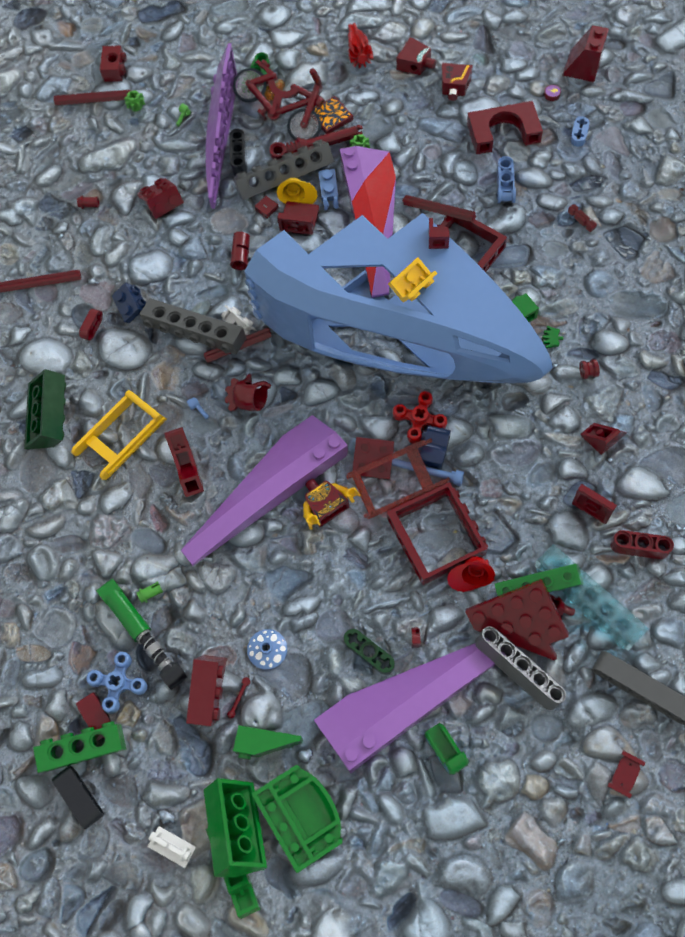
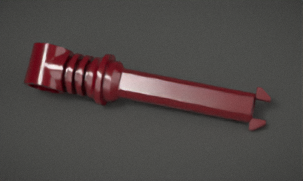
M356 125L307 140L297 137L294 143L291 141L290 144L287 142L286 145L281 142H275L269 148L271 159L279 160L283 158L282 155L292 152V154L298 152L297 149L303 146L308 148L317 140L328 142L329 146L353 139L354 135H362V131L358 132V130L363 129L362 125Z

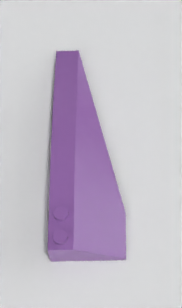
M313 415L277 441L181 549V552L191 565L194 566L299 491L310 479L317 478L345 458L348 452V445L333 429Z

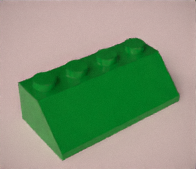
M217 778L203 790L214 877L234 878L265 870L267 862L258 807L251 794L255 792L254 782Z

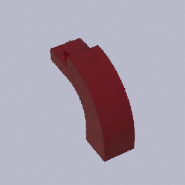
M183 427L164 433L185 497L204 492L197 464Z

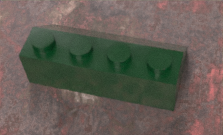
M44 369L28 383L24 449L51 448L63 441L64 406L66 403L64 398V391L66 389L64 374Z

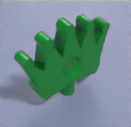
M547 326L548 331L544 330L546 335L542 336V339H545L543 344H548L546 349L559 347V340H563V336H559L560 329Z

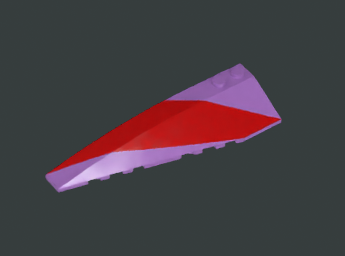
M359 146L340 149L341 165L354 221L363 215L388 239L393 235L396 175L390 152ZM383 266L365 267L371 297L389 295L390 286L388 283L390 282V273Z

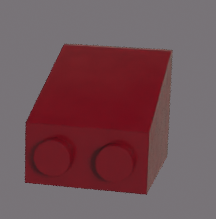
M591 26L571 49L563 76L595 82L609 28Z

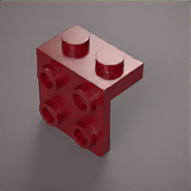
M163 178L157 179L154 182L155 184L150 187H143L137 194L147 204L155 219L184 203L176 185Z

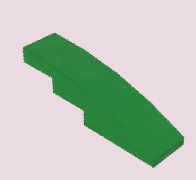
M206 828V832L209 838V830L208 828ZM248 874L234 878L223 877L239 919L261 909Z

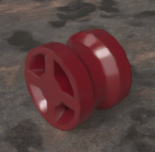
M591 359L590 362L581 361L579 363L580 375L583 380L591 376L594 378L599 377L600 369L596 359Z

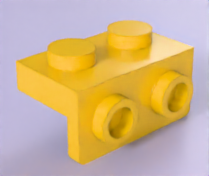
M417 257L392 279L388 285L402 302L409 299L413 301L421 294L419 290L422 287L426 289L434 282L433 277L438 273L436 271L430 272L419 257Z

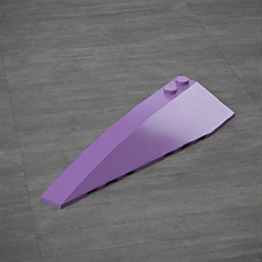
M231 43L227 44L217 67V72L213 77L214 87H211L212 98L207 123L206 178L210 205L214 209L236 97L233 91V81L237 75V69Z
M474 643L349 694L314 719V722L351 774L495 666V663L482 653Z

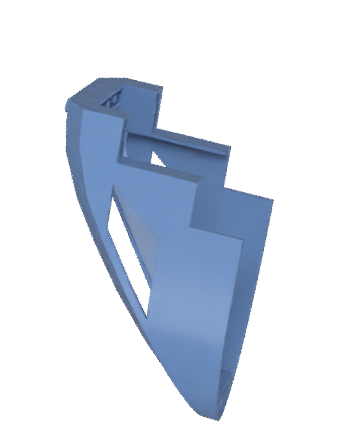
M424 213L420 214L388 239L361 215L309 254L283 230L255 251L244 271L245 283L249 289L247 292L251 297L250 304L254 309L252 311L254 316L258 320L261 319L283 339L321 355L400 374L486 383L517 384L533 382L544 377L553 368L548 351L527 319L500 287L459 245L449 237V249H429V218ZM419 257L430 272L436 271L438 274L433 277L434 282L426 289L422 287L419 290L421 294L416 299L402 302L397 295L390 300L384 296L372 298L366 270L342 287L323 268L383 266L395 278L414 259ZM330 327H353L398 339L427 367L354 351Z

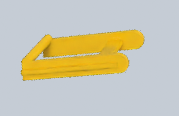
M127 390L125 396L73 446L71 453L74 456H79L88 446L109 463L100 473V478L107 480L167 419L139 398L138 395L131 390ZM134 402L153 419L117 455L101 442L98 437Z

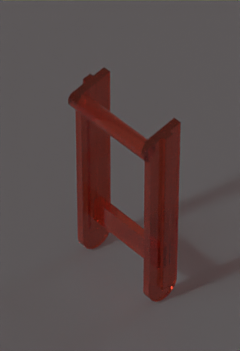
M432 438L426 441L423 439L347 473V479L353 478L368 513L364 514L365 518L371 519L450 481L449 477L433 483L417 449L433 442ZM407 454L422 489L375 509L360 474Z

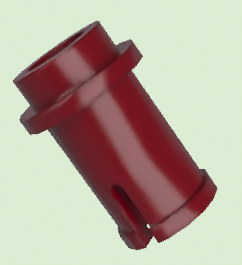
M81 195L77 198V205L82 209L85 207H99V197H84Z

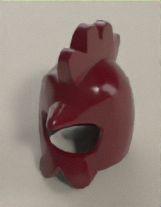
M251 373L243 380L232 378L231 386L225 388V391L228 393L225 397V402L229 404L228 410L236 411L238 408L246 411L262 410L266 404L268 389L271 388V384L266 381L252 384Z

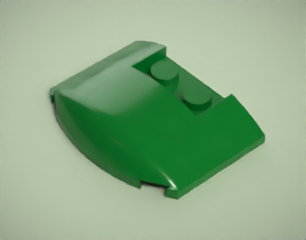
M293 766L251 793L296 873L342 844L341 822L331 796L315 776L301 769L300 766Z

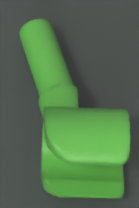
M184 103L179 106L181 114L176 123L177 126H180L185 116L190 115V109Z

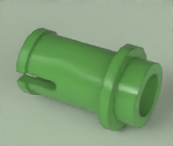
M156 581V583L142 590L140 588V591L136 592L141 603H147L148 599L163 593V590L158 581Z

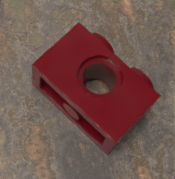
M121 45L102 47L100 73L104 82L122 81L123 74H125L124 62H127V56L123 52Z

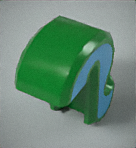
M438 723L424 733L426 741L432 747L448 774L454 775L468 766L469 762L464 751L459 750L443 724Z

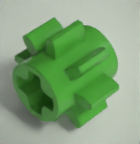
M130 91L127 97H124L127 109L131 108L133 111H140L143 105H145L143 94H139L137 91Z
M363 134L354 135L353 140H350V147L370 148L369 138H366Z

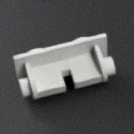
M225 305L228 310L227 312L224 311L221 315L223 321L234 325L237 323V326L243 327L246 336L250 334L251 329L257 331L252 326L254 323L250 319L240 316L241 311L234 306L230 308Z
M160 826L149 837V848L186 868L196 849L192 844Z

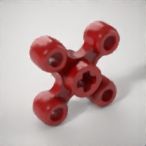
M423 391L419 394V405L413 408V410L407 409L402 404H398L393 408L392 414L395 420H409L413 426L407 432V439L412 444H417L421 441V429L427 425L443 429L447 427L448 420L445 415H431L427 409L433 402L432 394L428 391Z

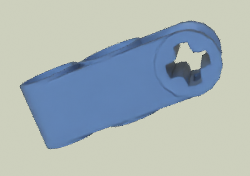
M503 156L498 160L497 203L510 201L515 203L516 188L513 159Z

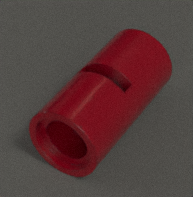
M239 231L233 234L230 266L235 270H245L248 266L250 235L246 232Z

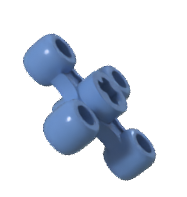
M119 652L115 655V669L113 672L104 675L98 670H92L86 676L87 683L90 686L107 687L108 695L102 702V708L108 714H114L119 710V696L121 693L130 690L136 695H142L148 688L147 682L144 679H128L126 677V670L132 663L131 656L126 652ZM119 679V685L115 686V681ZM141 684V687L139 689H136L137 685Z

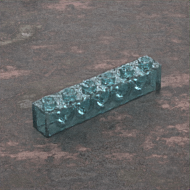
M553 544L537 560L535 567L539 573L551 570L554 567H563L575 563ZM579 567L583 585H579L577 588L571 587L558 591L565 593L567 599L573 605H578L587 618L597 622L601 631L605 634H610L620 648L629 651L649 628ZM584 595H591L594 601L588 602ZM600 609H606L610 616L602 615ZM616 623H622L626 630H619Z

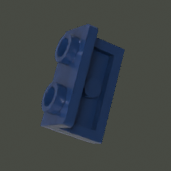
M126 282L112 295V298L124 322L130 323L140 314L146 305V301L142 298L141 291L136 285Z

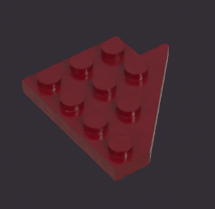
M542 579L469 607L465 611L474 630L482 632L486 627H493L515 646L551 660H557V655L551 643L569 637V633Z

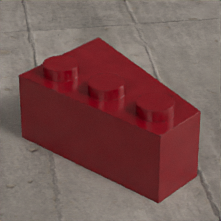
M202 655L193 660L187 724L211 727L219 720L220 708L218 707L223 692L222 684L227 658Z

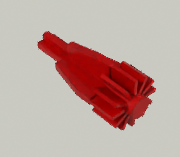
M356 23L349 24L348 55L350 62L353 63L354 67L358 64L359 69H361V64H364L366 68L365 63L371 64L370 59L374 58L371 45H369L365 34L357 28Z

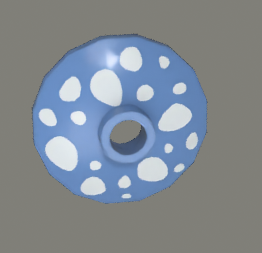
M271 629L261 630L250 639L247 646V655L251 663L257 668L263 670L273 669L285 660L287 643L279 632ZM264 645H270L268 651L263 650Z

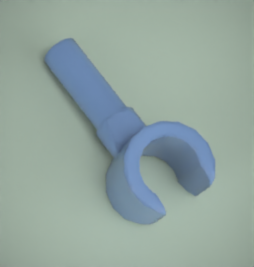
M197 398L187 400L191 410L197 408L205 419L209 418V415L202 409Z

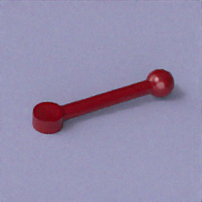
M247 677L243 678L241 690L232 709L227 713V717L230 719L235 717V710L246 686H249L251 683Z

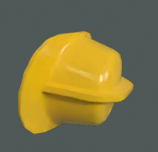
M294 177L285 180L277 188V197L284 204L287 201L313 204L318 196L317 190L312 184Z

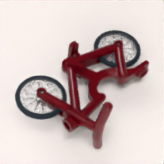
M257 60L256 64L266 71L267 74L263 75L257 69L247 68L235 76L233 91L236 97L247 103L258 100L264 107L263 110L258 109L257 111L263 121L267 120L266 114L269 119L275 121L284 113L306 106V109H299L290 116L287 123L288 133L293 140H296L297 137L307 140L320 134L321 120L318 114L314 112L315 105L320 108L325 100L319 96L322 93L323 86L314 68L310 69V74L315 82L313 91H308L296 84H292L289 91L279 90L275 85L278 77L269 68L270 65L265 60L261 62ZM267 84H269L271 92L275 95L272 105L263 96ZM298 94L307 97L280 108L282 98L288 99Z

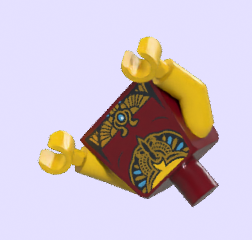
M310 479L305 484L309 492L305 494L306 501L303 503V517L307 521L310 530H312V525L317 524L320 528L348 509L349 500L351 503H354L353 497H360L361 495L354 487L347 488L328 481L318 485L315 479Z

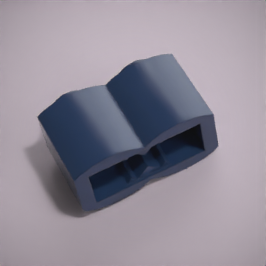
M429 425L427 431L423 430L421 441L424 443L422 447L418 448L416 457L419 458V465L442 470L451 430Z

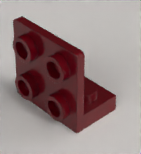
M287 201L284 212L278 213L279 230L313 235L319 205Z

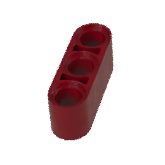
M620 530L612 538L610 546L618 554L665 559L673 550L674 543L667 536ZM617 539H622L626 545L619 544ZM637 542L644 543L646 548L640 547ZM658 545H663L666 551L661 550Z

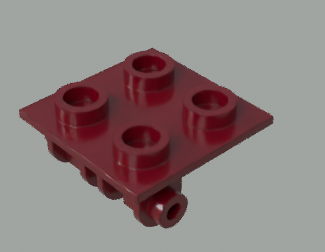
M356 437L352 475L390 479L394 441Z

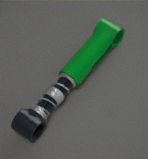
M113 578L96 590L132 639L144 646L143 650L150 659L154 660V664L158 665L159 675L170 690H173L188 678L176 661L173 662L172 659H169L170 657L165 655L163 647L154 640V636L150 635L151 628Z

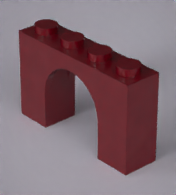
M533 101L468 112L467 126L476 155L492 152L494 140L490 129L500 123H509L517 127L525 146L541 143L543 130Z

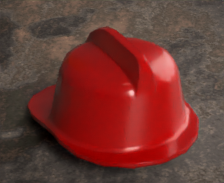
M475 556L467 559L464 564L451 569L448 573L447 581L452 589L467 592L491 584L494 581L495 572L490 566L488 559Z

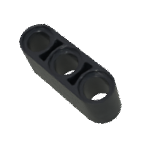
M236 128L229 134L230 163L234 176L243 171L247 173L245 136L243 130Z
M71 765L52 778L54 786L85 830L104 816L103 810Z

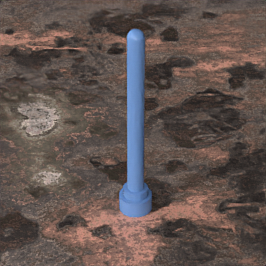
M392 458V466L448 479L453 485L461 487L464 477L463 471L456 470V472L452 471L451 473Z

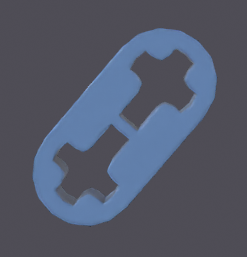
M577 117L574 121L570 139L573 146L580 147L585 144L590 124L586 117Z

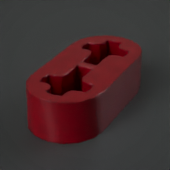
M90 309L80 328V338L88 341L93 339L103 318L102 311Z

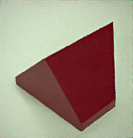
M593 423L581 433V436L602 455L628 432Z

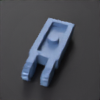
M335 169L318 171L324 210L329 208L327 201H333L335 209H339Z

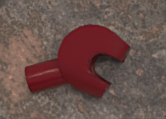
M550 595L560 616L563 613L570 616L574 615V608L566 606V603L559 596L556 598Z

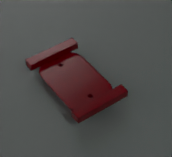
M623 750L621 755L624 757L617 766L612 783L609 782L607 787L630 799L632 794L629 792L632 790L638 777L640 765L644 767L646 762Z

